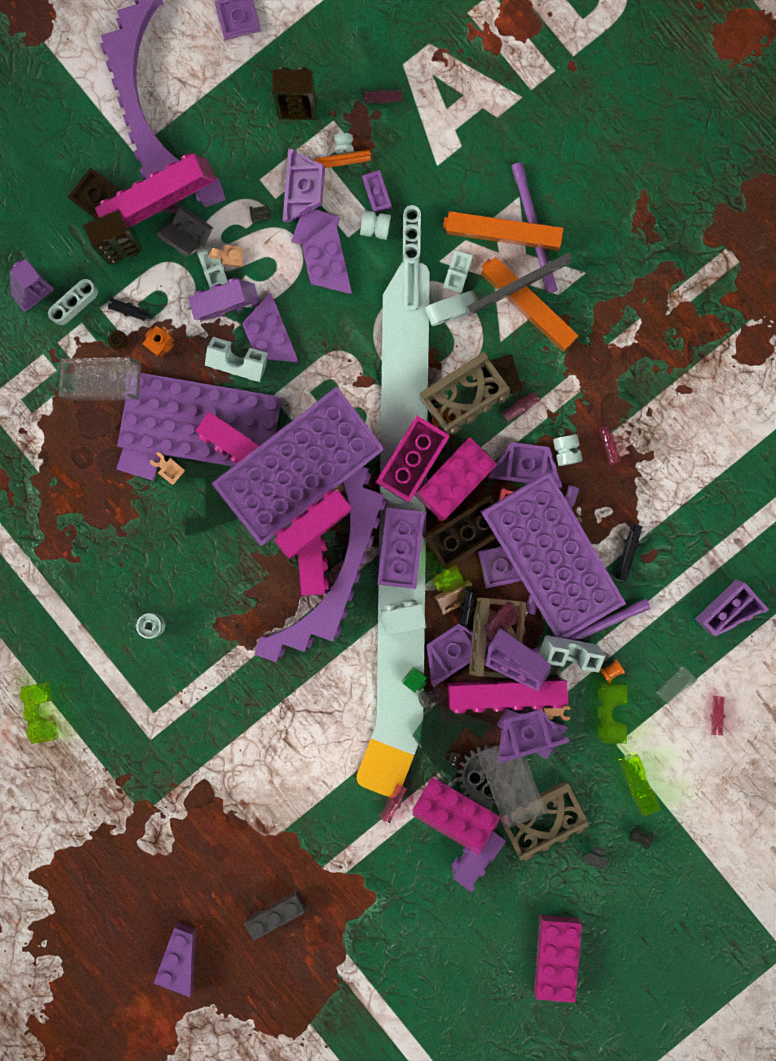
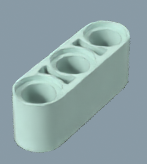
M88 279L79 281L51 306L48 311L49 318L58 325H65L96 298L98 288ZM91 286V291L84 294V288ZM73 298H77V304L71 307L70 301ZM62 311L63 316L60 319H56V313Z
M472 290L430 304L425 307L431 325L436 326L468 315L466 307L478 301L475 291Z

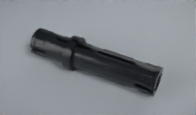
M631 523L627 540L625 539L624 541L625 547L615 576L616 579L627 582L636 548L640 545L638 541L643 526Z

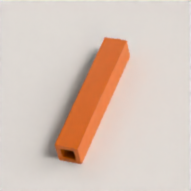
M450 211L448 217H445L443 228L446 229L448 235L560 251L563 237V228Z
M496 257L492 260L488 259L481 266L483 268L481 275L497 290L519 279ZM528 287L506 297L512 305L562 352L579 336Z

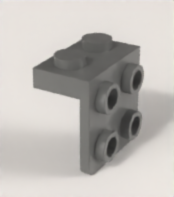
M181 206L178 208L172 224L161 229L157 236L164 243L177 249L180 254L190 256L205 246L213 227Z

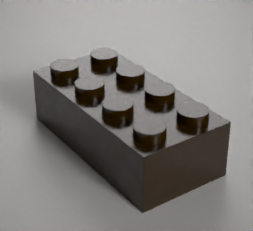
M286 67L272 69V94L278 119L316 120L317 97L313 70L305 67H300L297 70H289Z
M119 209L83 224L92 248L108 265L119 264L123 258L128 256L130 258L135 257L139 254V251L143 250L134 228Z
M484 494L422 534L441 567L445 570L496 538L481 512L495 504L490 495Z

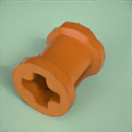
M616 659L608 667L600 669L601 674L609 684L618 675L625 674V671Z

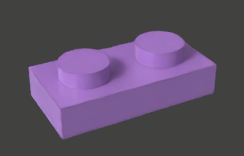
M380 170L363 175L362 179L372 211L378 213L392 208Z

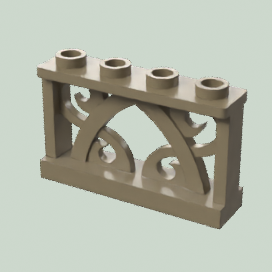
M482 352L420 393V400L443 432L453 435L461 429L460 426L463 424H470L480 413L483 412L485 414L490 411L495 403H502L508 399L510 387L507 386L485 352ZM485 366L492 377L484 379L481 368ZM472 376V381L477 379V382L469 383L466 381V378ZM488 382L496 383L499 390L491 395L488 391L494 388L489 385L484 387V384ZM460 383L470 388L478 386L473 404L453 402L457 395L456 384ZM447 390H451L453 392L449 400L447 399L449 395L445 394ZM433 399L442 405L439 413L430 402ZM446 408L450 409L448 417L451 414L456 415L454 421L446 422L443 419V412Z
M476 597L469 674L482 677L510 678L498 671H484L488 653L485 654V650L491 643L486 639L487 635L493 633L500 624L506 633L523 643V636L526 632L524 625L527 615L526 602ZM490 604L502 605L498 613L489 609ZM507 607H512L514 609L513 619H510L509 617L511 612L506 613L505 616L502 617V614ZM495 620L493 627L488 628V621H491V624H493Z
M566 780L498 814L520 860H528L535 856L534 853L550 849L552 844L557 841L559 843L569 839V835L575 832L579 834L585 831L589 825ZM568 793L574 806L564 807L563 794ZM553 802L552 807L557 806V809H548L547 803ZM538 807L546 813L556 814L555 822L549 832L531 828L536 819L535 809ZM564 811L575 812L577 814V821L574 824H568L567 819L572 817L567 814L564 815ZM529 813L532 816L531 820L525 824L528 819H524V815ZM510 821L520 828L515 837L507 824ZM524 832L527 833L524 837V842L527 839L532 840V844L529 847H522L519 844V838Z

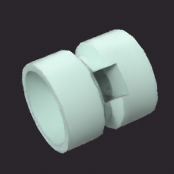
M364 210L360 235L371 237L375 234L377 238L387 240L391 215L382 213L376 216L375 212Z
M578 435L553 439L555 450L558 451L556 455L558 466L583 461L581 451L577 449L580 445Z
M158 613L144 614L140 616L136 624L139 635L147 639L158 637L164 632L166 627L164 618Z

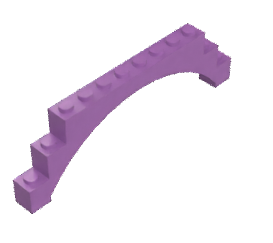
M134 0L135 5L117 10L119 18H116L119 30L101 35L103 42L100 43L103 54H107L109 59L106 61L107 68L114 75V78L111 79L114 89L118 90L120 94L117 97L120 108H124L126 113L123 115L125 124L130 126L131 132L128 133L131 143L135 144L137 148L134 151L138 162L141 161L143 167L140 169L143 180L148 179L149 175L154 172L165 170L166 165L179 162L151 131L142 112L137 90V60L142 38L152 16L159 6L164 5L163 0ZM216 177L217 181L195 192L198 202L202 201L204 207L226 200L218 177Z
M361 467L343 482L349 505L353 510L350 512L349 546L343 567L334 585L321 603L300 621L269 636L261 635L254 655L277 662L279 658H283L286 648L283 645L305 652L307 647L311 648L314 637H311V634L333 641L335 637H339L342 629L339 626L341 619L345 620L348 609L345 608L347 601H352L355 592L352 590L353 584L358 583L361 572H358L360 564L364 565L367 554H365L366 547H371L374 538L371 535L373 528L377 529L380 518L377 517L379 510H384L387 501L384 499V494L363 487L364 484L368 485L371 474L368 473V468Z

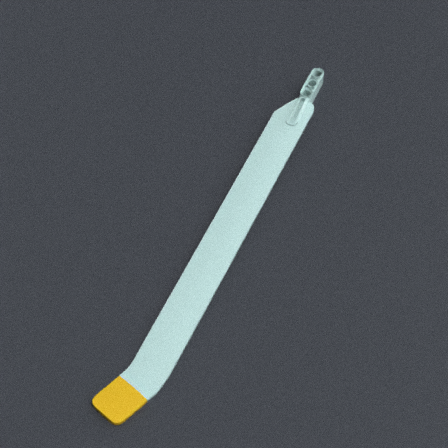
M414 205L406 207L403 214V263H401L383 294L381 445L384 447V450L381 452L380 474L413 419L419 416L427 421L428 409L421 402L420 393L428 388L429 318L425 307L429 305L430 273L427 266L420 263L421 212ZM415 213L417 218L410 220L407 218V214ZM413 231L417 236L414 239H409L406 234ZM409 250H413L417 255L414 258H409L406 253ZM427 475L425 476L420 486L427 480ZM381 486L380 493L385 495L384 499L387 501L384 510H380L379 566L386 508L425 512L423 533L426 532V506L415 496H413L410 503H407ZM423 536L416 589L379 585L377 716L375 728L357 773V781L362 787L388 797H395L400 793L421 736L424 688L420 692L417 690L414 693L401 681L413 666L424 675L425 628L387 635L384 631L381 610L385 609V605L396 604L397 606H402L404 601L415 600L416 603L422 604L425 619L426 541Z

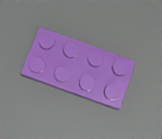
M386 508L377 585L416 589L425 512Z

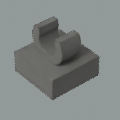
M596 846V848H593L592 854L585 855L583 863L603 869L606 867L608 859L602 858L604 849Z

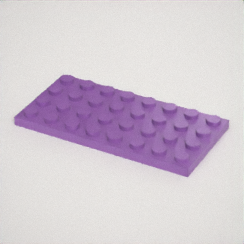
M130 371L117 447L150 453L159 452L167 456L234 466L236 463L230 460L231 455L228 453L225 456L214 449L215 445L213 443L208 445L198 438L199 434L195 430L208 411L260 446L277 432L282 397Z
M335 387L211 484L259 545L262 546L274 537L279 530L288 526L294 518L307 511L309 506L321 500L322 496L329 490L335 489L382 452L384 447L339 388Z
M549 471L481 511L555 637L566 639L626 604Z

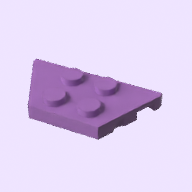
M288 149L283 221L285 223L323 204L324 165L295 152L293 149Z
M333 220L302 245L310 284L351 294L336 221Z
M269 293L242 323L253 349L268 353L267 360L297 363L298 359L273 296Z
M511 442L496 463L497 465L488 475V478L530 483L549 471L557 486L562 488L550 448L544 446Z
M459 623L427 644L430 677L433 687L470 663L473 632Z
M541 709L503 721L498 762L500 764L563 745L570 741L558 731V727L548 719V716Z

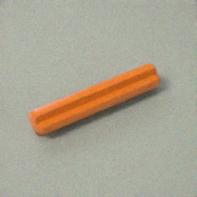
M362 150L319 157L315 161L324 165L325 168L370 161L371 153L370 150Z

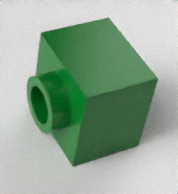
M413 666L401 682L415 693L417 690L420 692L424 688L427 678Z

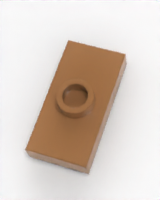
M469 579L435 596L443 615L460 607L461 602H463L465 587H473Z

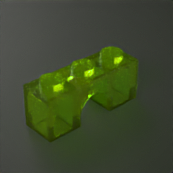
M49 681L21 687L20 700L24 702L25 708L23 710V718L27 721L28 729H26L27 739L30 740L31 744L57 739L58 732L55 719L44 720L38 712L39 706L42 703L52 700Z
M601 683V688H598V699H601V707H598V719H601V726L597 728V736L603 743L627 744V724L625 722H616L612 718L614 707L617 705H627L628 685Z
M633 752L617 759L638 812L644 817L661 810L655 793L647 781L646 771L639 755Z

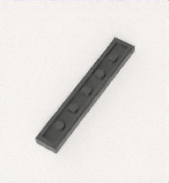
M569 252L466 307L468 316L567 266L573 259L572 255Z

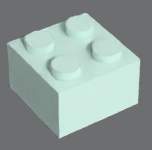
M415 600L404 601L402 606H397L396 604L385 605V609L381 610L385 633L392 635L426 628L422 604L416 603Z

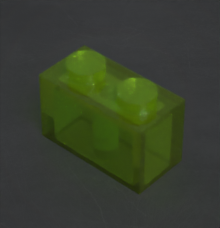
M456 565L435 574V579L432 580L437 591L441 590L443 593L465 583Z

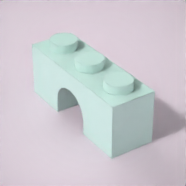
M213 337L207 347L205 366L260 382L265 372L268 353L249 348L245 357H237L231 351L230 341Z
M545 636L539 651L542 658L551 665L564 667L566 660L576 663L581 670L598 673L605 658L604 653L597 644L552 636Z

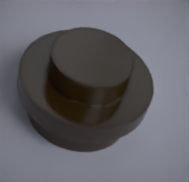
M116 330L110 333L108 342L112 348L120 350L127 345L128 338L124 332Z

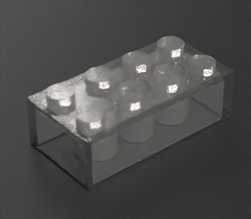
M130 357L61 359L59 397L70 401L139 400L141 362Z
M500 745L477 754L505 828L547 813L525 756L499 764Z

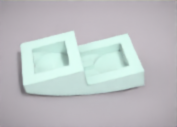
M212 248L198 253L210 289L213 285L228 283L221 260L209 258V251Z
M458 250L454 251L443 288L459 293L462 292L473 255Z

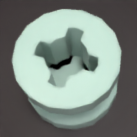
M340 133L334 136L337 144L335 153L354 152L351 144L353 141L352 134Z

